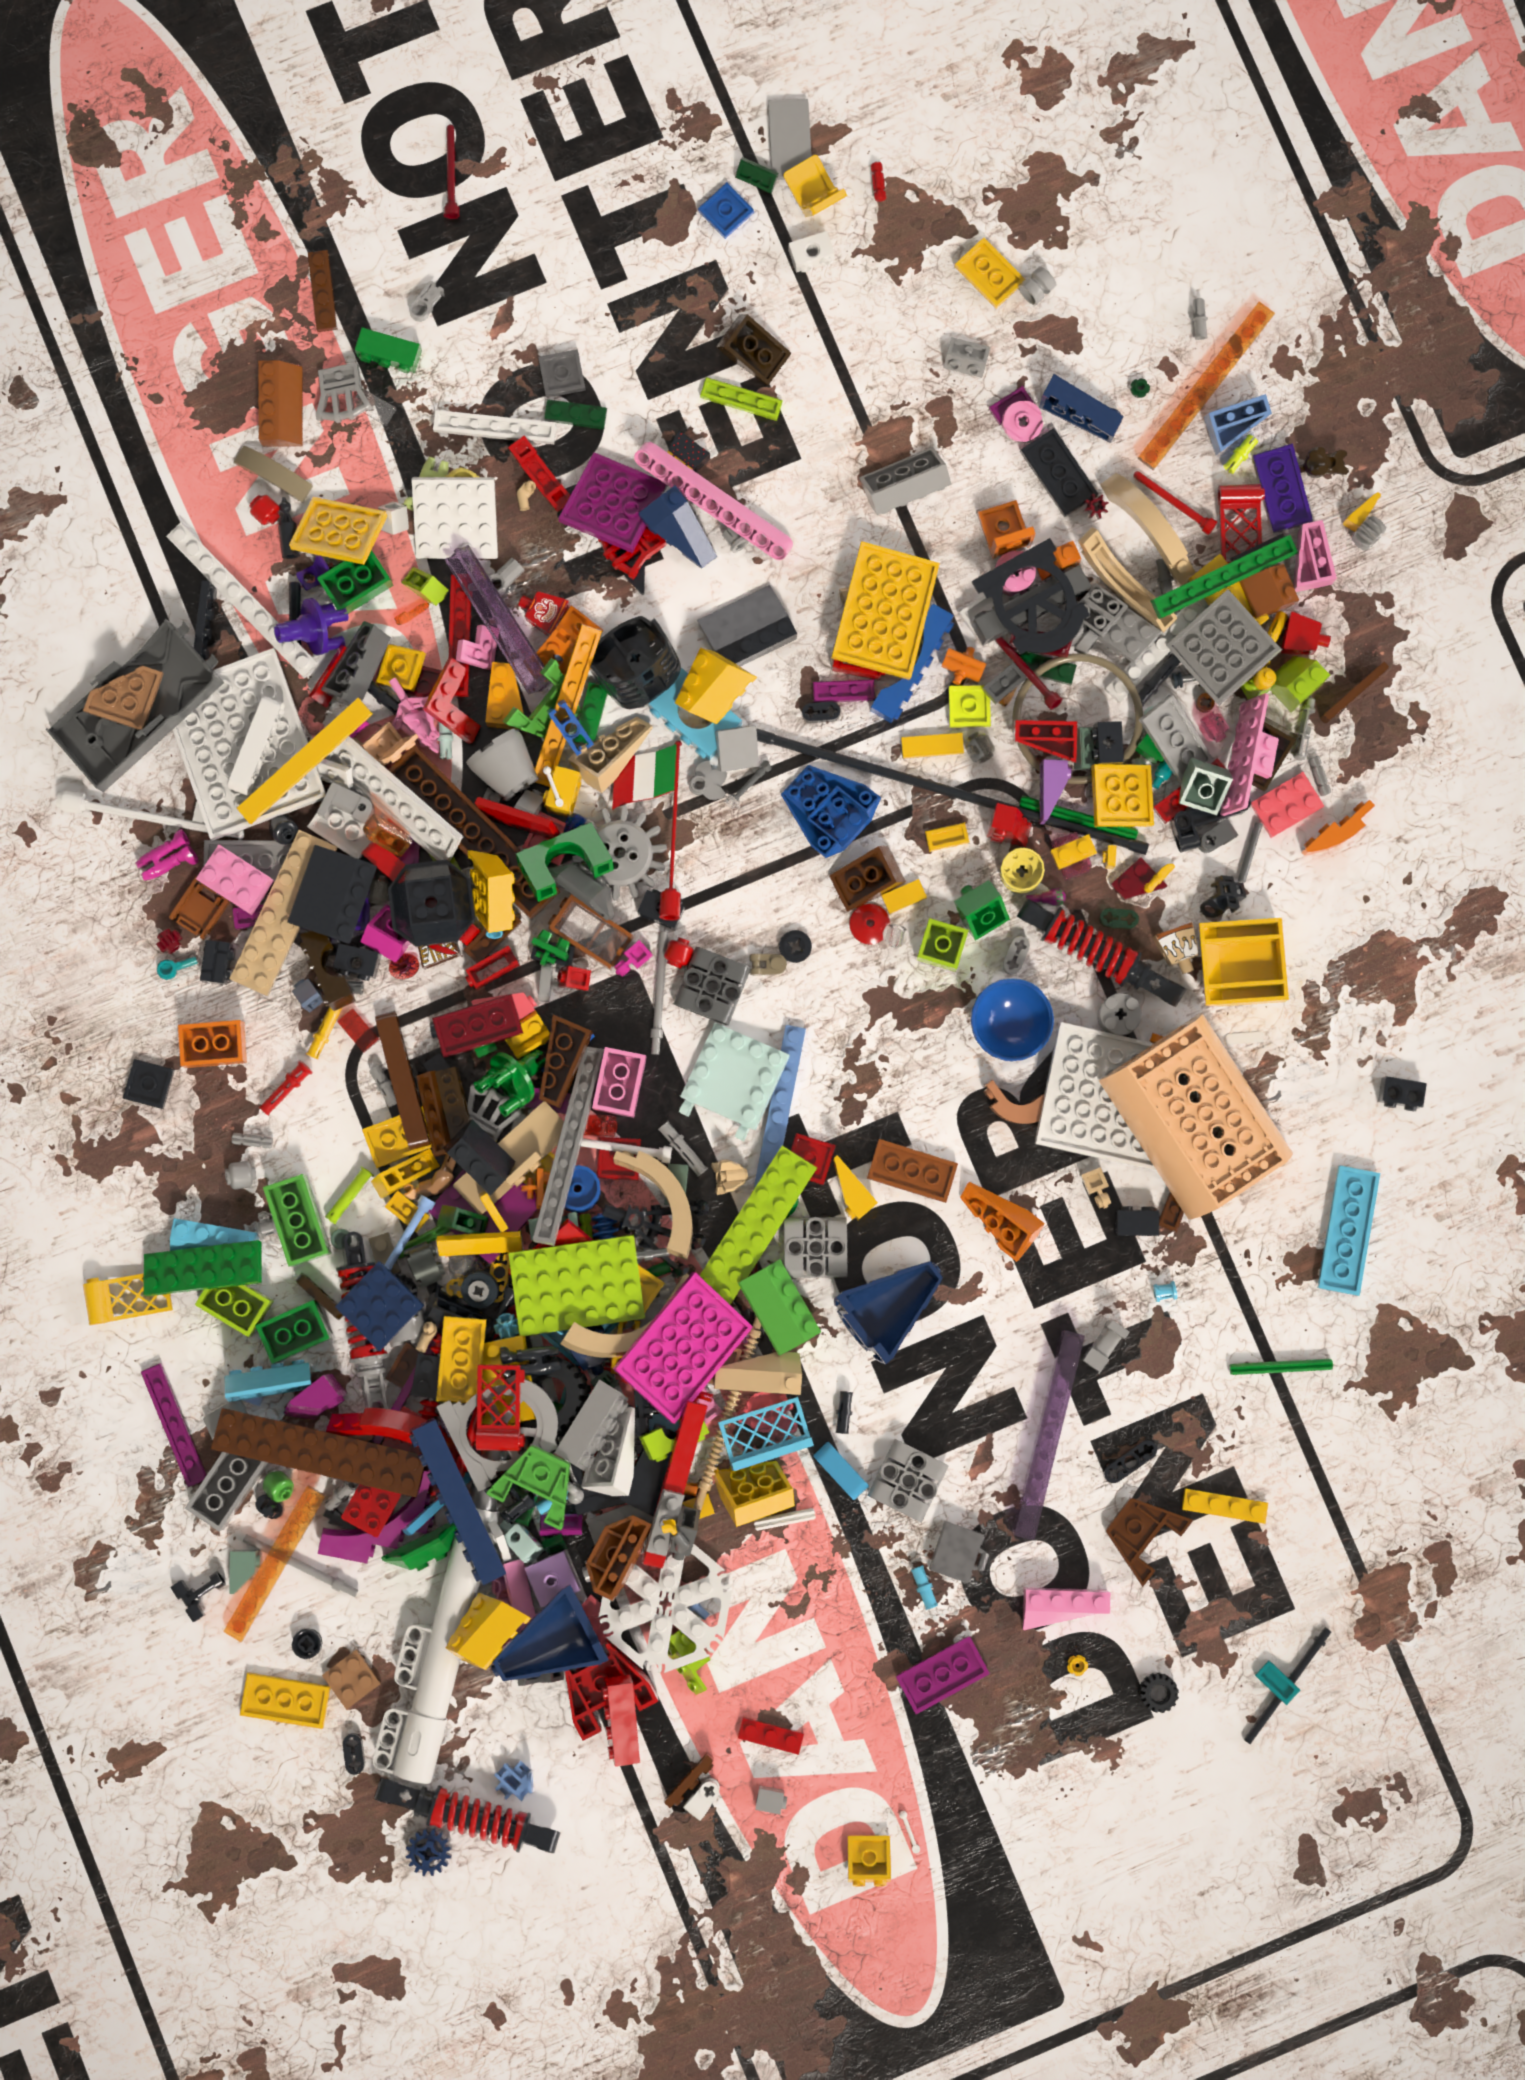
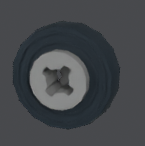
M486 1271L470 1273L465 1277L461 1285L463 1300L473 1308L482 1309L489 1307L498 1296L499 1287L497 1280Z

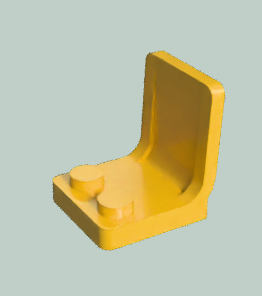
M817 155L809 157L783 173V178L805 217L814 216L848 196L844 188L838 189V187L833 185Z

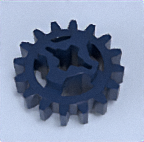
M424 1828L423 1834L417 1831L415 1833L416 1839L410 1838L409 1841L412 1845H407L406 1850L410 1851L406 1858L412 1860L409 1863V1867L416 1866L415 1873L422 1870V1876H425L427 1871H430L431 1876H434L435 1870L439 1873L443 1871L441 1865L448 1866L449 1863L446 1859H451L452 1854L448 1853L452 1849V1845H446L449 1838H442L443 1831L436 1834V1829L433 1828L431 1833H428L427 1828ZM428 1838L426 1843L417 1845L422 1839ZM436 1841L440 1843L442 1848H439L437 1846ZM427 1848H431V1856H427ZM416 1855L420 1857V1859L422 1860V1863H420V1862L418 1861V1859L416 1858ZM441 1859L437 1864L430 1866L433 1860Z

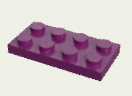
M968 1635L896 1675V1678L915 1714H918L990 1673L971 1637Z

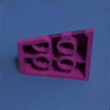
M333 1374L323 1375L290 1400L283 1414L289 1417L315 1420L327 1409L336 1408L345 1401L344 1396L348 1393Z

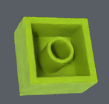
M929 918L916 961L956 972L969 930Z

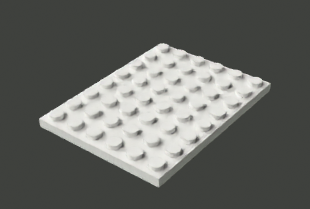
M275 648L215 669L214 671L223 680L224 684L173 729L203 820L212 841L319 802L326 795L319 771L315 766L254 823H248L237 809L241 803L308 743ZM266 696L283 702L285 704L284 712L250 795H245L228 789V781L262 697Z

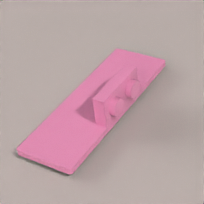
M1264 693L1244 701L1239 708L1240 715L1235 729L1236 736L1232 745L1231 760L1228 764L1233 781L1221 805L1220 815L1226 816L1247 808L1254 773L1266 779L1272 776L1279 739L1262 732L1269 694Z

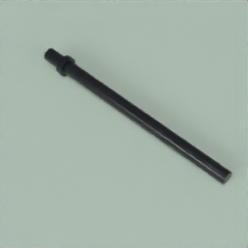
M1325 1627L1318 1637L1315 1636L1314 1643L1288 1677L1294 1684L1319 1649L1326 1645L1325 1641L1332 1633L1328 1628ZM1276 1695L1244 1738V1741L1251 1745L1282 1702Z

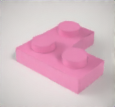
M478 625L475 643L458 640L456 661L491 670L492 662L495 660L498 630Z

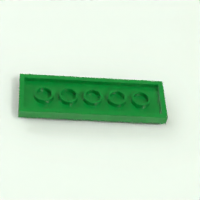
M259 1240L144 1254L143 1295L145 1296L262 1283V1242Z

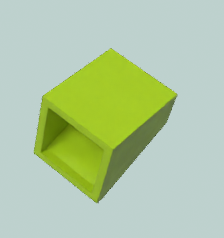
M1293 656L1275 672L1276 682L1270 691L1292 713L1321 687L1330 674L1317 660Z

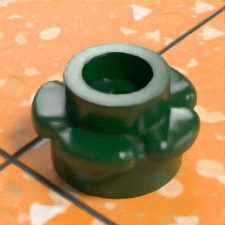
M1143 378L1135 379L1131 383L1130 391L1133 396L1143 398L1149 393L1150 385Z

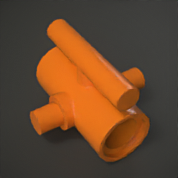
M967 647L966 652L963 653L948 648L941 667L954 672L953 683L955 685H960L965 677L979 683L987 663L973 657L975 649L972 647Z

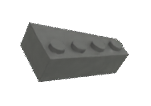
M363 621L321 690L346 706L352 704L357 698L363 701L391 637L374 624Z

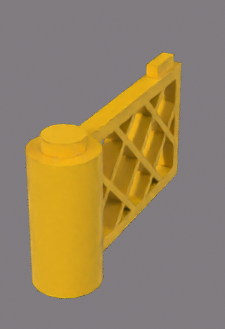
M144 1273L99 1281V1277L86 1279V1283L83 1284L89 1326L172 1311L171 1294L162 1295L166 1298L168 1307L158 1308L152 1304L158 1295H155L149 1302L140 1296L144 1291V1286L139 1293L130 1289L128 1286L134 1279H139L144 1283V1279H142L144 1278ZM128 1281L126 1285H124L122 1282ZM119 1283L124 1288L115 1297L110 1293L109 1284ZM126 1289L136 1295L130 1305L120 1300ZM138 1298L148 1303L143 1312H137L131 1308ZM117 1302L127 1307L123 1315L114 1317L113 1307ZM150 1306L155 1308L153 1310H148ZM129 1310L134 1312L132 1314H127Z

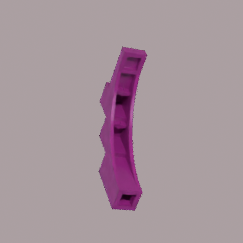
M427 1465L424 1467L417 1498L411 1497L404 1506L389 1517L378 1538L359 1528L338 1530L323 1527L317 1554L367 1564L369 1557L373 1558L376 1545L397 1549L398 1542H403L405 1533L402 1529L429 1505L431 1494L428 1493V1489L432 1485L427 1477V1474L430 1473ZM434 1515L416 1532L427 1534L428 1527L432 1528Z

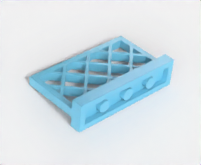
M798 1397L718 1422L732 1471L814 1446ZM795 1402L797 1412L794 1418L784 1414L783 1411L788 1404ZM782 1407L781 1411L776 1410V1408ZM769 1410L779 1413L774 1424L763 1420L766 1412ZM781 1415L792 1420L787 1431L776 1426ZM751 1416L759 1420L754 1431L743 1426L746 1419ZM743 1419L742 1422H741V1424L735 1422V1421H738V1420ZM761 1422L772 1427L767 1438L756 1433ZM794 1422L802 1426L803 1435L796 1437L789 1433ZM734 1423L739 1426L734 1438L726 1434L724 1425ZM741 1428L752 1433L747 1444L736 1439ZM774 1429L785 1433L782 1441L779 1443L769 1440ZM755 1435L765 1440L762 1448L757 1450L749 1446ZM736 1441L745 1446L741 1455L733 1457L731 1448ZM748 1448L753 1450L751 1452L746 1453Z

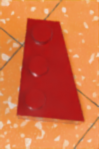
M1014 720L1013 741L1076 763L1077 721Z
M997 803L991 816L987 838H991L990 841L997 844L1006 842L1026 847L1032 824L1027 822V818L1023 817L1022 812L1018 808Z

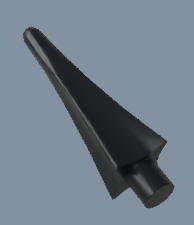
M335 1509L334 1512L325 1510L323 1516L330 1519L329 1524L347 1530L358 1529L356 1526L341 1518L342 1513L339 1510Z

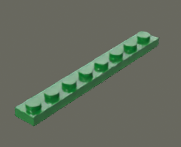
M1287 535L1150 601L1158 619H1161L1298 554L1291 535Z

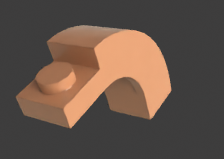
M993 1080L984 1084L986 1096L990 1100L994 1099L995 1101L989 1107L1000 1118L1019 1124L1039 1121L1044 1094L1039 1095L1025 1105H1016L1006 1099Z

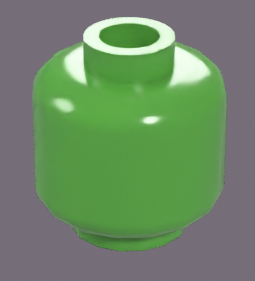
M274 1471L266 1475L262 1489L271 1500L282 1502L290 1498L294 1490V1484L284 1472Z

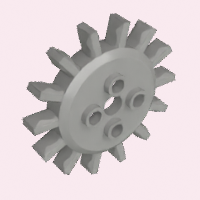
M622 806L620 820L612 821L610 813L604 808L602 809V817L605 824L597 827L593 821L589 819L585 821V824L592 822L603 843L610 846L608 852L613 862L619 864L617 869L600 876L606 880L605 884L613 886V901H618L620 887L625 886L629 887L630 894L634 899L638 898V890L635 887V883L643 880L647 886L653 888L655 883L647 875V872L650 868L658 871L665 870L663 863L653 861V854L667 851V845H652L650 841L652 837L660 833V827L655 826L645 832L641 828L646 820V813L644 812L638 815L635 823L627 821V806ZM627 835L628 840L623 842L620 840V837ZM618 847H622L626 851L625 856L622 858L614 856V850ZM630 854H637V858L631 860L629 858ZM573 856L574 863L585 862L580 856Z

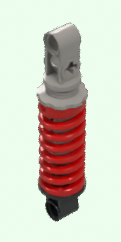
M354 1231L345 1234L341 1240L344 1265L336 1268L338 1277L342 1279V1283L339 1285L341 1290H351L376 1265L375 1262H366L363 1238L361 1234ZM349 1236L356 1238L357 1245L355 1247L348 1245L347 1239ZM349 1292L343 1293L341 1295V1299H343ZM346 1317L344 1318L346 1323H351ZM351 1323V1326L346 1328V1333L353 1334V1337L347 1341L349 1345H354L355 1348L349 1351V1363H354L358 1366L356 1375L361 1377V1389L365 1408H371L374 1402H378L381 1408L387 1409L386 1388L383 1378L386 1368L383 1367L382 1362L383 1359L389 1357V1353L387 1354L384 1348L378 1351Z

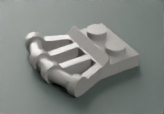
M357 362L318 370L321 396L316 411L317 421L330 420L341 423L345 419L355 420L358 415L366 410L370 411L373 409L362 390L360 369ZM353 391H357L363 402L355 408L352 397ZM345 393L347 411L340 412L338 395ZM330 396L332 397L333 413L325 412L328 397Z
M471 1084L468 1099L470 1117L497 1142L503 1130L518 1119L523 1112L521 1109H516L510 1113L511 1116L499 1126L496 1125L495 1122L500 1115L498 1106L502 1105L510 1097L506 1094L503 1096L498 1093L494 1087L488 1088L480 1094L474 1088V1084ZM475 1095L486 1096L478 1112H473ZM494 1099L499 1104L490 1120H487L482 1116L491 1100Z

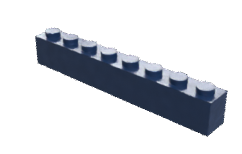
M432 1418L411 1428L412 1434L409 1435L413 1446H418L421 1452L418 1457L422 1466L427 1465L430 1473L427 1474L431 1485H436L439 1491L436 1493L440 1505L445 1504L447 1508L445 1516L449 1524L453 1523L456 1531L453 1533L457 1542H462L465 1547L462 1553L467 1563L471 1561L474 1567L471 1572L475 1581H480L485 1585L505 1575V1569L436 1420Z

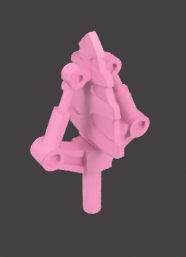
M393 678L389 683L401 701L398 704L399 707L395 720L392 722L393 727L401 729L408 735L416 733L419 736L416 740L419 741V745L422 748L429 746V749L438 753L439 744H437V740L440 735L436 727H434V718L424 710H417L418 707H424L429 696L408 698L398 680Z

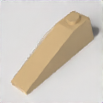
M635 717L616 727V731L605 736L603 734L599 736V740L594 742V745L587 749L585 745L581 746L582 753L578 756L574 753L568 759V762L576 771L580 772L586 784L603 793L616 780L653 727L639 717Z
M777 1352L721 1366L715 1374L714 1389L801 1395L802 1368L800 1353L786 1352L779 1356Z

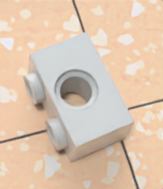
M827 231L790 242L788 248L796 272H807L815 266H826L834 260L835 253ZM809 251H815L817 255L809 256L807 253Z

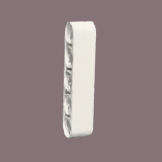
M266 696L262 697L230 775L228 789L245 795H250L284 712L285 704L283 702Z

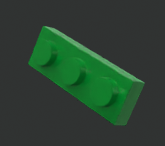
M589 682L579 722L594 743L608 694L601 685ZM579 734L574 738V742L585 745L586 739L582 734Z

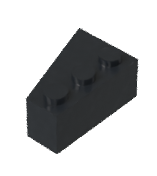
M437 1283L426 1302L423 1325L426 1322H432L436 1324L437 1331L442 1333L444 1316L486 1319V1339L491 1331L492 1318L470 1305L469 1307L458 1301L459 1297L453 1294L450 1296L441 1290L443 1286Z

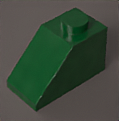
M442 1205L437 1225L466 1234H481L486 1231L489 1217L458 1207Z

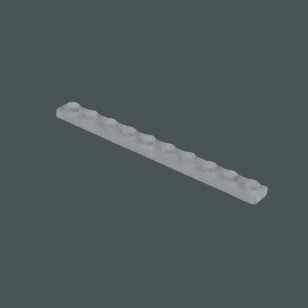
M587 1047L578 1067L533 1236V1241L536 1243L555 1245L594 1098L604 1049Z

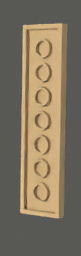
M298 830L231 974L230 980L269 996L300 929L298 926L287 923L313 847L318 845L336 851L337 847Z

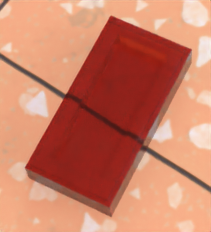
M353 1008L337 1021L363 1053L380 1040Z

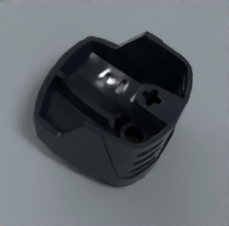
M638 616L616 626L599 640L589 670L597 683L601 685L617 705L625 709H636L652 702L676 682L681 671V663L656 619L654 618L650 621L643 616ZM650 681H653V683H652L651 685L645 686V685L648 684Z

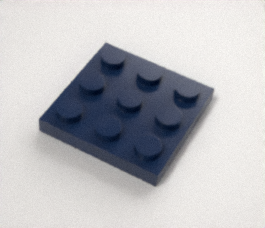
M378 1261L335 1307L378 1351H381L425 1305L381 1261Z

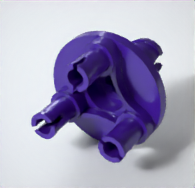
M314 598L304 599L301 606V615L296 620L276 624L274 627L275 638L279 643L302 640L307 643L311 652L317 656L328 653L330 650L339 649L341 645L346 646L344 637L341 635L328 638L327 628L333 623L348 621V613L344 614L347 610L346 608L335 610L333 603L319 605Z

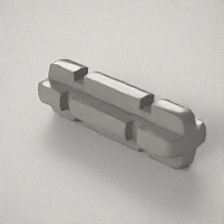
M1320 757L1310 758L1309 764L1313 768L1312 773L1316 785L1319 786L1320 796L1330 794L1331 788L1330 785H1327L1328 780L1324 768L1321 766Z
M233 1133L232 1143L238 1145L243 1143L246 1146H262L263 1148L270 1149L273 1145V1138Z

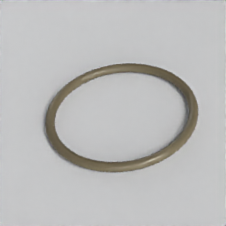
M1083 653L1068 654L1067 658L1055 657L1036 668L1033 672L1039 677L1047 670L1063 663L1089 662L1106 668L1122 681L1130 693L1135 709L1133 736L1123 753L1124 762L1120 764L1124 765L1136 750L1143 730V726L1139 721L1143 716L1141 699L1135 685L1127 674L1114 663L1104 658ZM1028 678L1024 681L1016 696L1012 724L1014 720H1021L1023 701L1029 688L1032 686V682ZM1017 743L1026 760L1040 772L1041 762L1035 758L1028 746ZM1092 774L1071 776L1067 783H1092Z

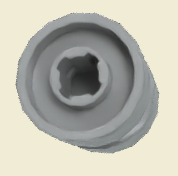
M1041 266L1031 274V278L1025 279L1018 286L1022 296L1034 306L1045 297L1044 294H1049L1057 286L1054 277Z
M1082 623L1079 632L1072 640L1071 646H1074L1075 652L1087 654L1100 636L1092 630L1087 631L1086 625Z

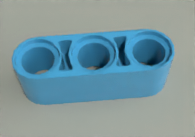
M829 1442L813 1455L853 1500L869 1487Z

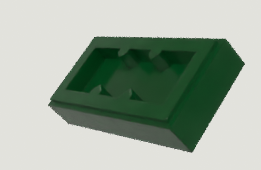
M742 157L735 178L772 193L779 173Z

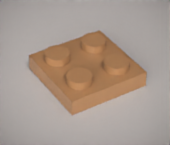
M358 1649L322 1675L346 1710L381 1684V1681Z

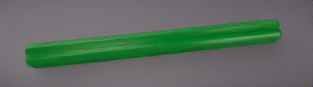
M1027 796L1021 797L1020 807L1040 812V800ZM1055 805L1050 816L1129 839H1136L1138 835V829L1133 827H1094V816Z

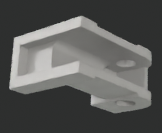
M332 782L317 811L320 817L327 820L333 807H336L352 815L351 817L354 821L368 827L374 816L375 808L366 797Z
M1108 1320L1095 1342L1084 1354L1082 1361L1096 1371L1101 1372L1119 1341L1125 1339L1130 1332L1115 1321Z

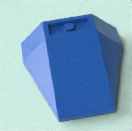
M807 765L781 793L782 798L811 847L825 858L844 851L872 821L881 800L879 795L862 783Z

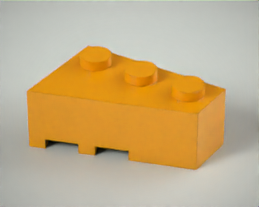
M492 662L486 725L491 728L517 730L518 728L503 722L513 707L524 714L514 666L508 663Z

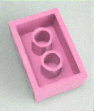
M221 845L217 846L196 878L200 883L250 915H253L275 882L272 878Z
M605 1047L592 1106L593 1110L634 1118L647 1058L646 1055Z

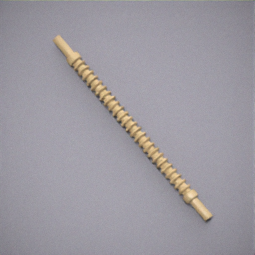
M757 1316L755 1317L753 1328L748 1333L749 1338H746L748 1342L744 1344L746 1348L742 1350L744 1354L740 1356L742 1358L741 1361L752 1359L751 1355H754L755 1343H758L757 1338H760L761 1323ZM729 1390L731 1394L727 1396L729 1400L726 1401L727 1406H724L725 1412H722L723 1418H720L721 1421L734 1417L732 1413L736 1412L734 1407L738 1406L736 1401L740 1400L738 1398V1395L742 1394L740 1391ZM726 1424L724 1428L726 1434H728L727 1429H730L729 1424ZM720 1428L716 1430L718 1434L714 1436L716 1440L712 1442L714 1446L711 1447L712 1452H709L710 1458H707L709 1462L705 1464L707 1468L703 1470L705 1474L701 1476L703 1480L698 1485L700 1489L693 1507L694 1509L702 1510L707 1491H710L712 1486L710 1482L713 1481L712 1475H715L714 1469L716 1470V1464H719L717 1460L721 1458L719 1453L723 1452L721 1447L725 1446Z

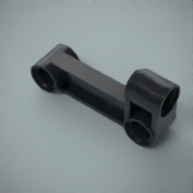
M1249 798L1247 808L1226 816L1220 815L1221 807L1217 815L1195 808L1178 812L1171 821V827L1179 852L1183 853L1201 847L1200 838L1195 828L1242 815L1249 809L1251 799ZM1177 818H1184L1187 823L1186 826L1178 825Z

